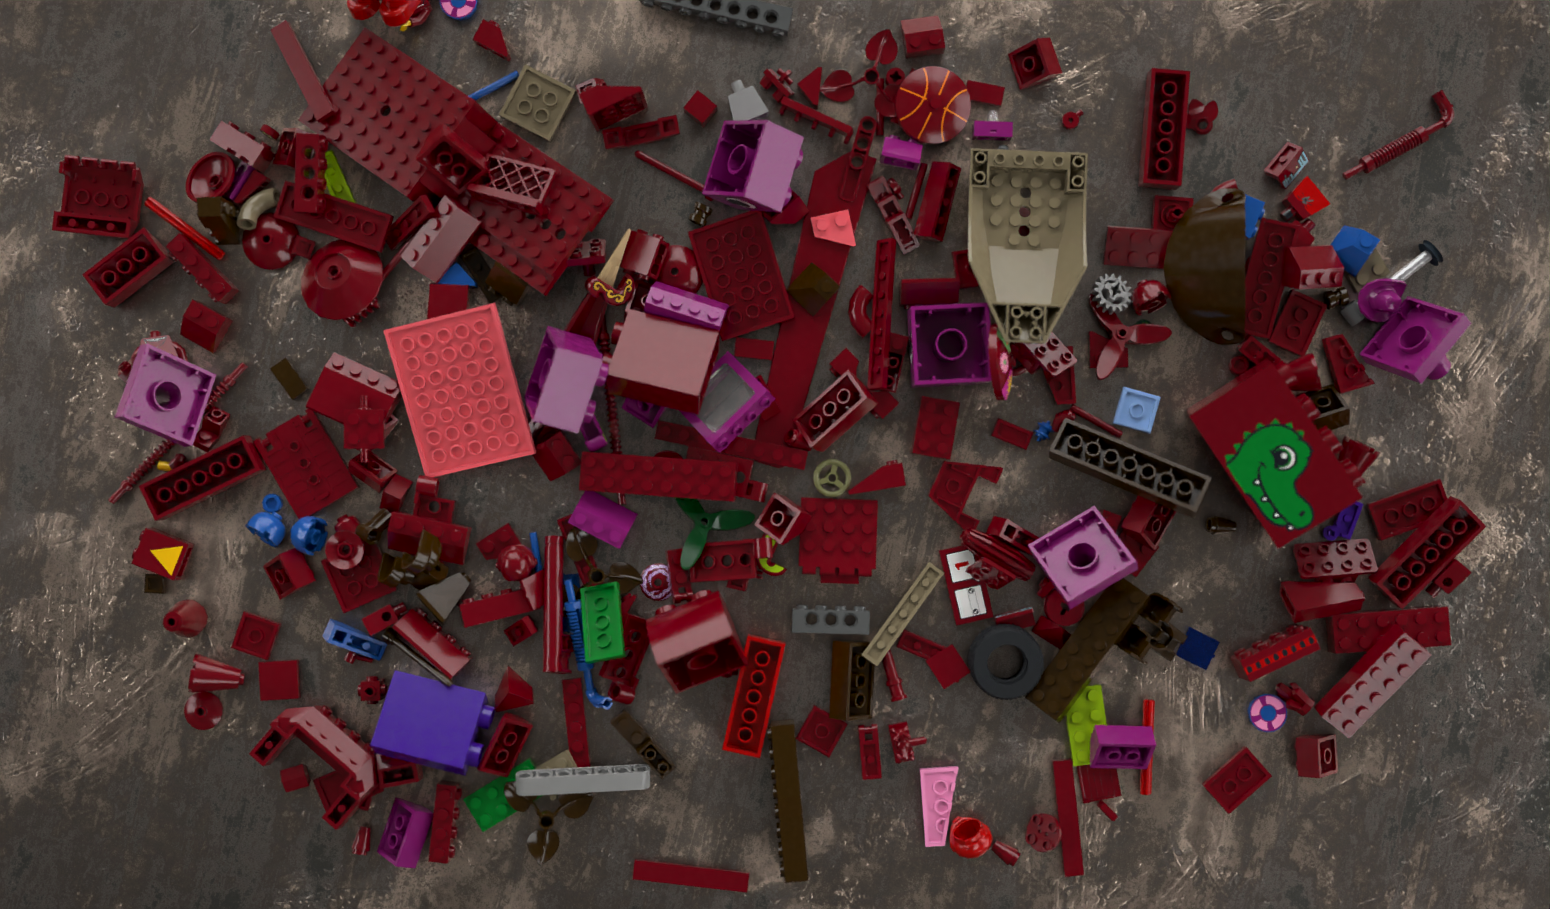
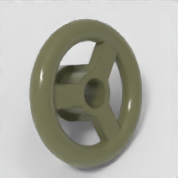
M827 459L816 467L813 474V482L816 489L822 495L838 497L848 490L851 484V472L842 461ZM827 465H832L831 471H828L824 478L819 479L821 470ZM838 466L841 467L845 473V484L839 481L840 477L837 473ZM829 475H835L836 480L834 482L829 481ZM825 483L830 486L836 485L839 490L827 491L821 485Z

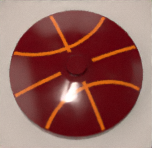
M927 66L915 70L902 81L895 95L894 110L900 127L909 137L920 143L935 145L951 140L963 130L970 116L971 100L967 87L955 73L946 68Z

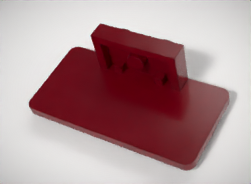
M1051 332L1045 344L1009 343L1011 353L1015 355L1031 375L1042 367L1050 377L1055 378L1077 363L1076 357L1053 332Z
M1366 538L1301 543L1293 546L1295 560L1302 579L1315 578L1314 582L1355 583L1358 575L1375 574L1378 571L1370 541Z

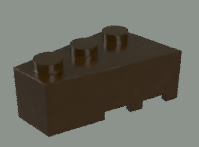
M197 197V217L205 228L211 230L209 231L210 236L216 237L215 243L217 245H240V231L237 226V217L240 212L239 206L222 197Z

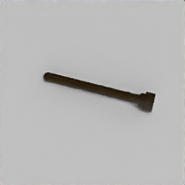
M392 628L384 631L381 640L387 645H395L445 686L451 687L453 685L451 679L401 641L398 632Z

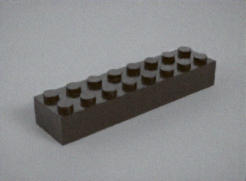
M1068 418L1064 419L1049 449V458L1193 519H1195L1211 484L1212 478Z
M1125 578L1107 587L1043 672L1039 683L1036 684L1037 686L1025 698L1060 723L1151 601L1150 596Z
M794 719L771 721V726H767L768 741H772V745L769 746L770 760H774V765H771L772 780L776 779V784H773V798L778 800V803H774L775 819L779 818V822L776 823L777 838H781V842H778L779 858H783V861H780V875L785 877V883L808 881Z

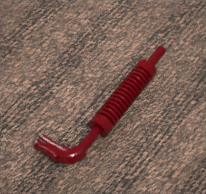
M1441 90L1431 96L1440 109L1439 113L1442 116L1440 121L1427 128L1420 126L1362 157L1359 160V165L1342 173L1343 178L1347 180L1362 171L1368 174L1429 141L1430 134L1441 128H1447L1454 119V106L1449 102L1444 91Z

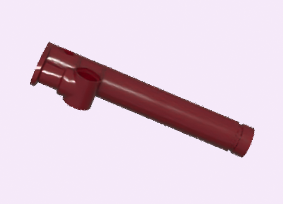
M545 536L543 672L571 674L569 658L571 657V652L574 651L571 640L572 636L563 634L564 537Z

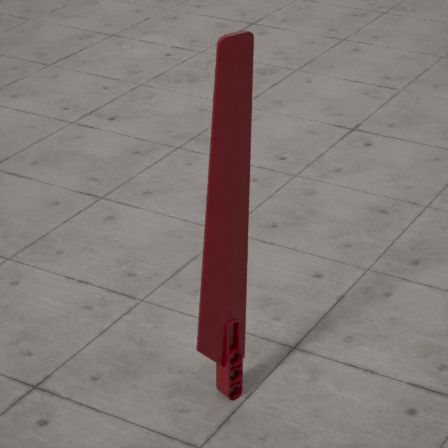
M865 116L861 119L850 152L814 172L807 203L809 212L804 216L789 286L811 262L840 286L851 247L815 238L810 218L848 210L853 234L855 235L868 191L866 184L871 181L877 158L868 156L877 125L876 120L871 116ZM870 123L873 128L865 130L862 125ZM859 141H865L867 143V147L861 149L857 146V143ZM859 159L862 165L855 167L852 165V161ZM838 291L814 316L788 294L795 318L780 323L767 386L781 412L765 421L760 415L755 440L791 447L785 442V435L791 428L798 429L793 419L804 409ZM755 460L758 463H762L775 468L784 467L783 465Z

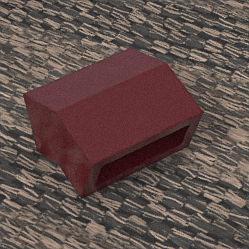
M300 764L280 771L281 781L286 793L310 785L311 778L307 765Z

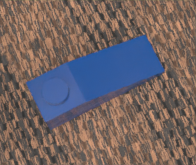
M331 618L322 635L326 642L378 661H380L387 646L384 641Z

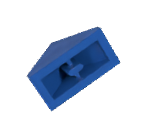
M457 262L447 270L438 283L469 285V288H478V284Z

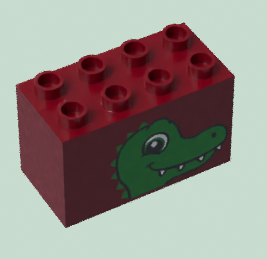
M1266 358L1189 407L1187 411L1189 417L1279 549L1362 499L1363 496L1357 488L1366 483V481L1349 458L1341 462L1338 461L1335 454L1344 448L1331 429L1326 425L1317 429L1312 421L1320 417L1321 414L1305 393L1295 397L1290 388L1299 382L1286 362L1284 363L1281 360L1274 365Z

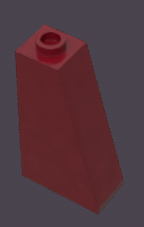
M1281 582L1279 592L1294 623L1361 610L1365 600L1363 591L1358 588L1356 583Z

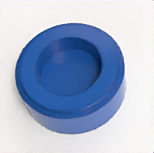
M268 494L263 498L262 506L269 513L279 512L283 507V500L277 494Z

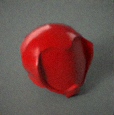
M958 816L952 821L949 840L950 848L958 856L975 859L984 855L989 850L993 837L987 825L971 817Z

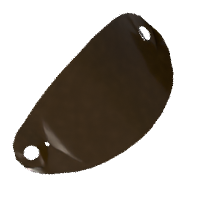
M1236 188L1218 189L1207 194L1190 207L1179 219L1172 232L1164 260L1166 287L1171 295V301L1176 312L1188 327L1203 338L1220 345L1238 344L1243 342L1246 337V195L1242 190ZM1233 194L1231 201L1228 203L1222 202L1224 195ZM1228 331L1232 333L1233 339H1225L1222 336V332Z

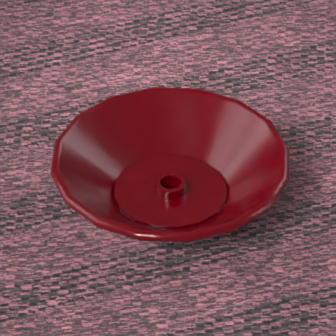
M341 239L331 241L321 247L307 262L301 277V294L308 308L319 317L332 320L351 318L362 312L378 295L383 281L382 262L375 250Z

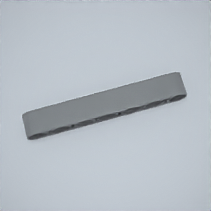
M645 764L522 770L516 773V794L520 796L643 790L650 787V767Z

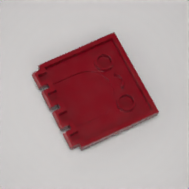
M801 497V508L812 515L804 531L800 534L799 567H802V574L816 575V567L820 568L819 575L835 576V568H839V576H854V570L858 569V577H872V570H876L878 500Z

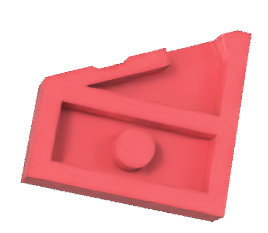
M848 210L810 218L815 238L849 245L850 247L856 246Z

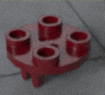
M1034 814L1027 826L1026 842L1038 852L1047 853L1053 851L1061 840V826L1058 820L1051 814Z

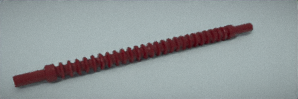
M605 315L598 336V340L601 342L599 344L601 346L599 351L602 352V358L604 354L612 355L609 353L611 350L609 348L610 343L608 342L610 334L607 333ZM606 378L604 383L606 385L604 387L606 392L604 394L607 395V398H605L607 403L605 405L608 406L606 411L609 412L607 414L609 417L607 422H610V425H608L610 430L608 432L611 433L609 438L612 439L609 442L612 444L610 449L613 450L611 454L623 453L620 451L622 446L619 445L621 443V440H619L621 435H618L620 430L618 429L619 424H617L619 419L616 418L618 415L616 410L618 408H615L617 402H615L616 397L613 394H609ZM617 493L618 505L626 504L625 494Z
M244 362L230 375H226L223 378V382L220 381V385L215 386L216 390L212 389V394L209 396L205 410H210L209 406H214L213 402H217V398H221V394H225V390H229L228 387H232L236 383L235 380L248 368ZM167 439L166 441L162 440V445L159 444L158 449L155 448V452H151V456H147V460H143V464H139V468H135V472H131V476H127V480L124 479L121 482L120 488L108 501L115 504L127 491H131L134 487L133 484L136 485L137 480L140 481V477H144V473H148V469H152V465H156V461H160V457H164L163 453H168L167 449H171V445H175V443Z

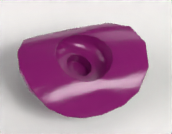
M1385 278L1367 283L1359 292L1357 300L1360 312L1372 321H1387L1393 312H1396L1401 306V297L1407 286L1406 282Z

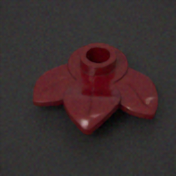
M1192 99L1189 104V113H1187L1186 128L1194 129L1199 135H1206L1212 130L1213 121L1218 116L1217 103L1213 100L1205 106L1199 100ZM1202 122L1207 124L1205 129L1199 127Z

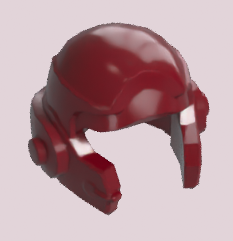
M512 544L500 551L496 568L502 573L505 580L521 581L531 575L532 569L535 568L538 561L532 550L527 546Z

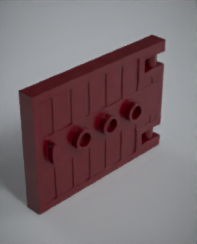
M310 409L305 410L306 415H297L266 433L267 438L263 440L258 438L253 441L298 519L316 514L360 487L353 474L349 472L348 465L319 416ZM309 421L313 423V425L310 427H308L306 424ZM271 444L273 449L268 450L267 446Z

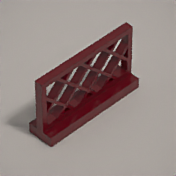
M487 153L485 157L487 171L474 183H469L467 191L472 198L542 216L544 212L542 206L557 175L556 170ZM490 161H497L499 165L489 170ZM510 165L515 166L516 170L508 174L505 173L504 168ZM528 169L532 170L533 174L523 179L521 173ZM502 170L504 176L493 180L492 174ZM548 174V180L540 183L538 177ZM519 175L521 180L511 185L508 179ZM489 176L491 182L486 185H481L480 183L482 179ZM536 179L538 185L528 189L525 183ZM507 181L508 187L502 190L497 189V184ZM521 185L526 190L520 194H516L513 189ZM540 189L542 193L539 199L532 198L530 194Z

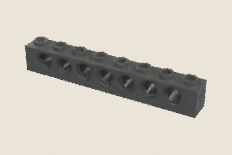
M639 0L647 7L655 5L665 11L677 10L680 14L690 16V14L698 15V18L709 20V18L716 19L721 24L734 23L739 28H746L747 26L761 33L765 31L772 32L773 35L778 37L788 36L793 15V8L758 0H701L702 4L700 6L692 5L694 0H682L680 2L674 0ZM713 4H719L721 6L720 9L716 11L712 10L710 7ZM737 8L739 13L732 15L729 13V10ZM755 12L758 16L755 19H750L748 14ZM773 16L776 18V21L768 23L766 19Z

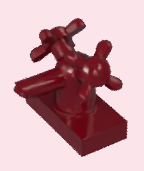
M907 721L888 724L895 762L900 764L901 762L914 761L915 757L912 746L926 744L927 738L922 736L911 739Z

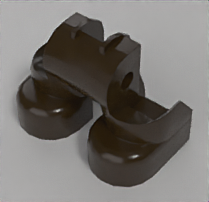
M422 530L415 557L406 552H403L402 558L398 556L393 557L384 552L378 572V581L390 588L396 587L399 584L407 585L410 583L414 588L422 590L444 580L448 574L449 567L439 562L442 546L438 537L426 530Z
M1154 592L1149 595L1151 601L1140 616L1149 623L1156 625L1159 629L1153 637L1140 626L1133 624L1117 645L1122 651L1146 665L1148 662L1143 660V658L1150 649L1171 662L1174 656H1176L1173 650L1178 643L1183 645L1188 637L1169 622L1176 611L1184 613L1182 608L1170 598Z

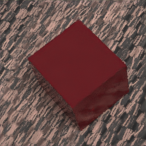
M698 90L683 107L684 113L703 128L718 111L717 105Z

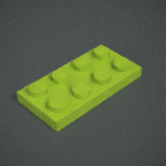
M1101 684L1088 685L1065 715L1073 766L1090 764V737L1094 726L1107 725Z

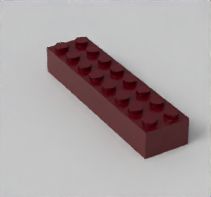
M582 451L579 490L735 502L738 463Z

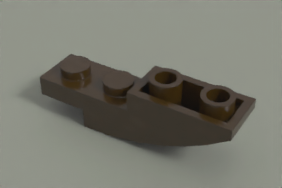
M625 708L610 721L614 728L630 743L637 754L662 780L676 768V765L662 747Z

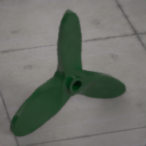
M674 497L681 510L694 523V528L687 537L680 558L682 570H689L696 563L703 551L707 533L710 530L729 531L743 528L754 521L755 515L750 511L738 509L722 510L708 514L705 513L697 499Z

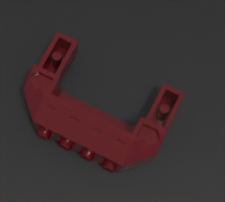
M325 705L285 709L270 723L272 727L249 755L263 767L271 765L292 739L299 738L345 778L344 782L340 785L344 789L343 793L321 817L335 830L343 828L380 784L376 753L370 746V743H364L359 733L349 730L346 727L347 723L341 718L334 717L332 715L333 711Z

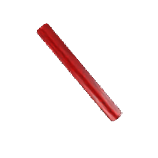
M147 198L144 203L146 207L214 258L221 260L225 256V252L154 198Z
M1145 699L1143 700L1142 726H1151L1154 734L1155 701ZM1153 755L1147 769H1140V794L1151 795Z

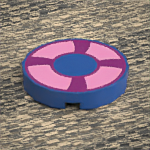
M440 0L443 12L449 18L455 20L470 18L476 12L478 0Z
M1269 693L1254 697L1247 709L1250 723L1256 729L1263 732H1274L1280 729L1287 718V708L1284 702L1278 696Z

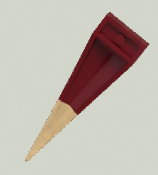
M630 228L627 229L597 277L611 287L614 285L631 233ZM587 292L564 331L591 338L595 346L608 305L602 299L600 293L599 297L595 298Z

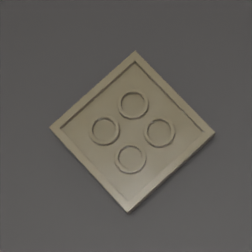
M525 64L499 116L551 142L577 91Z

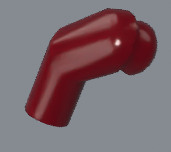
M1071 410L1057 413L1051 424L1052 430L1058 433L1065 418L1072 421L1075 420V413Z

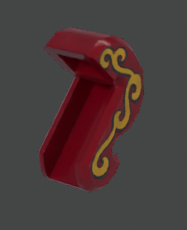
M628 274L624 275L617 289H614L595 276L588 278L585 282V289L590 295L598 298L600 293L604 301L614 306L625 304L631 298L635 288L634 280Z

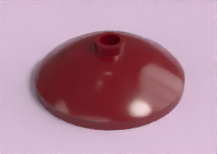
M212 152L200 158L191 168L186 179L185 187L188 197L195 203H197V197H222L229 190L234 180L235 164L232 158L223 152Z
M274 213L261 214L258 217L256 228L244 230L242 237V246L247 258L254 265L266 270L281 269L289 265L297 256L290 253L296 235H299L297 227L293 223L273 217ZM269 236L270 241L266 243L265 237Z
M669 245L658 279L650 278L648 283L653 285L657 281L696 294L703 284V279L694 251L682 245ZM672 269H678V274L672 275Z

